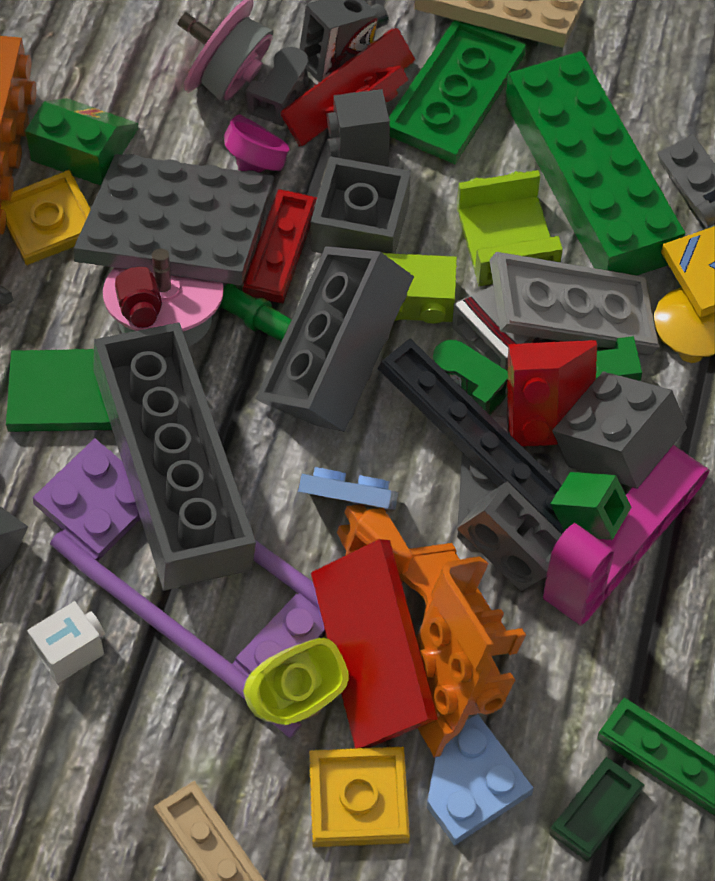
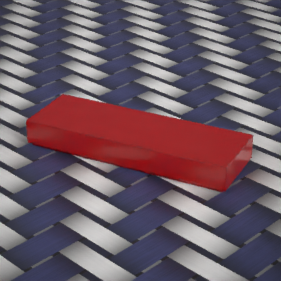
M282 189L277 190L244 281L243 292L252 297H263L269 301L284 303L311 226L317 197Z

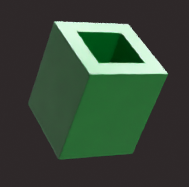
M570 472L550 503L564 531L576 523L597 539L613 540L632 508L616 475Z

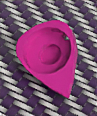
M238 114L232 118L224 134V145L235 156L238 171L252 170L260 173L266 169L274 171L283 169L290 150L289 146L281 138L254 121Z

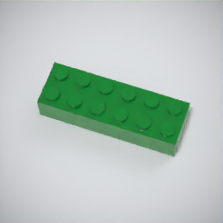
M582 51L508 73L505 105L593 268L638 276L668 266L661 253L663 244L685 237L686 233Z

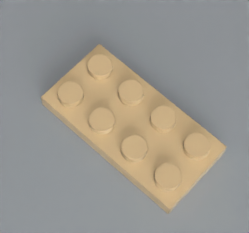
M415 0L414 9L564 48L581 14L584 0Z

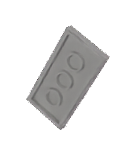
M495 252L491 257L490 266L500 332L564 342L596 340L597 347L615 349L617 338L634 336L638 353L652 355L659 348L646 277L502 252Z

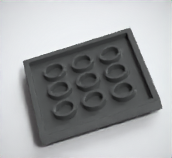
M115 154L74 246V262L122 269L140 266L149 268L153 273L152 252L156 249H165L169 252L171 276L242 285L274 189V175L260 174L252 170L237 171L223 169L215 165L186 164L172 159L157 160L143 158L135 154Z

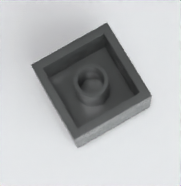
M330 156L311 219V251L323 253L325 246L396 254L410 202L411 171Z
M603 371L552 431L568 467L585 473L616 475L620 484L637 489L684 433L687 426L673 390Z

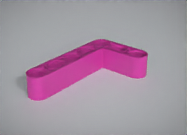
M673 445L637 489L632 487L626 494L632 508L613 540L597 539L576 523L572 524L562 534L550 556L543 599L578 625L582 626L696 495L707 479L710 469Z

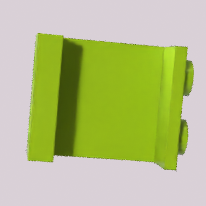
M539 170L517 171L508 175L485 179L474 178L458 183L456 208L478 287L493 284L490 259L495 252L561 263L563 248L559 236L550 237L538 198Z

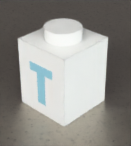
M75 601L27 630L34 652L57 684L104 655L100 637L105 635L102 625L91 611L84 614Z

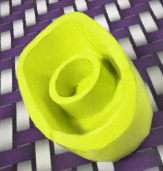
M316 638L287 648L263 661L247 677L243 693L247 706L256 717L266 722L289 725L310 717L342 693L347 686L349 672L336 644L329 639Z

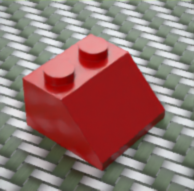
M596 340L508 344L507 423L510 435L521 446L558 444L552 430L596 380Z

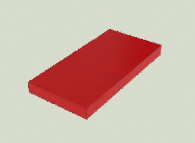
M378 539L311 572L327 639L336 644L349 672L347 686L341 695L355 748H371L438 720L390 540Z

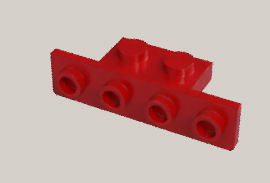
M392 28L281 111V117L299 147L304 146L328 128L327 113L334 112V95L382 89L385 103L398 95L397 89L409 80L404 69L416 61L400 30Z

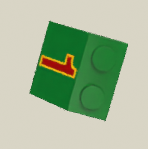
M64 98L44 101L25 129L31 161L61 172L70 170L73 176L101 186L114 155H123L139 129V125L137 122Z

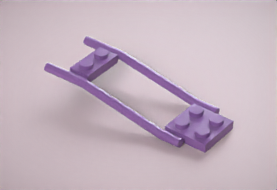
M96 438L33 496V504L63 529L51 540L50 545L87 577L218 676L243 699H245L243 688L247 677L263 661L287 648L312 639L322 638L326 634L313 582L258 541H256L253 561L298 594L240 652L232 664L96 561L100 560L141 519L122 460ZM299 721L289 725L272 723L289 738H292L302 726Z

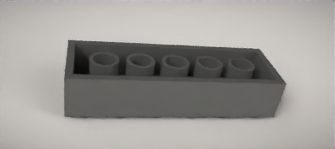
M180 322L94 339L93 370L163 591L251 571L256 541Z

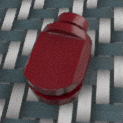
M140 266L121 272L115 279V291L122 315L138 328H147L153 325L162 306L154 274L149 268Z

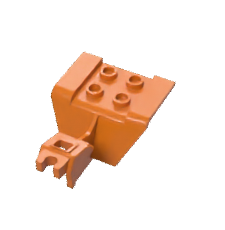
M363 504L346 506L344 513L350 524L339 525L337 529V534L346 550L345 555L378 539L390 540L401 583L404 581L425 600L424 619L416 639L438 720L421 726L418 730L433 756L439 757L445 745L462 731L469 715L479 713L491 714L501 709L505 704L515 678L512 673L500 674L492 656L507 653L509 655L517 654L526 634L522 628L506 630L501 622L504 615L501 609L491 610L479 591V583L488 566V562L482 557L476 556L460 560L453 543L409 549L384 508L367 510Z

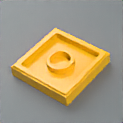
M70 170L13 191L12 200H2L1 209L6 211V227L26 266L73 248L91 210Z
M404 747L309 750L313 847L409 843Z

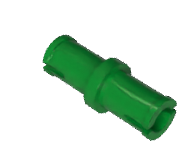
M227 284L223 287V298L219 308L225 309L245 322V326L252 331L261 330L282 342L292 320L291 318L273 309L271 302L263 297L256 299L239 290L233 284Z

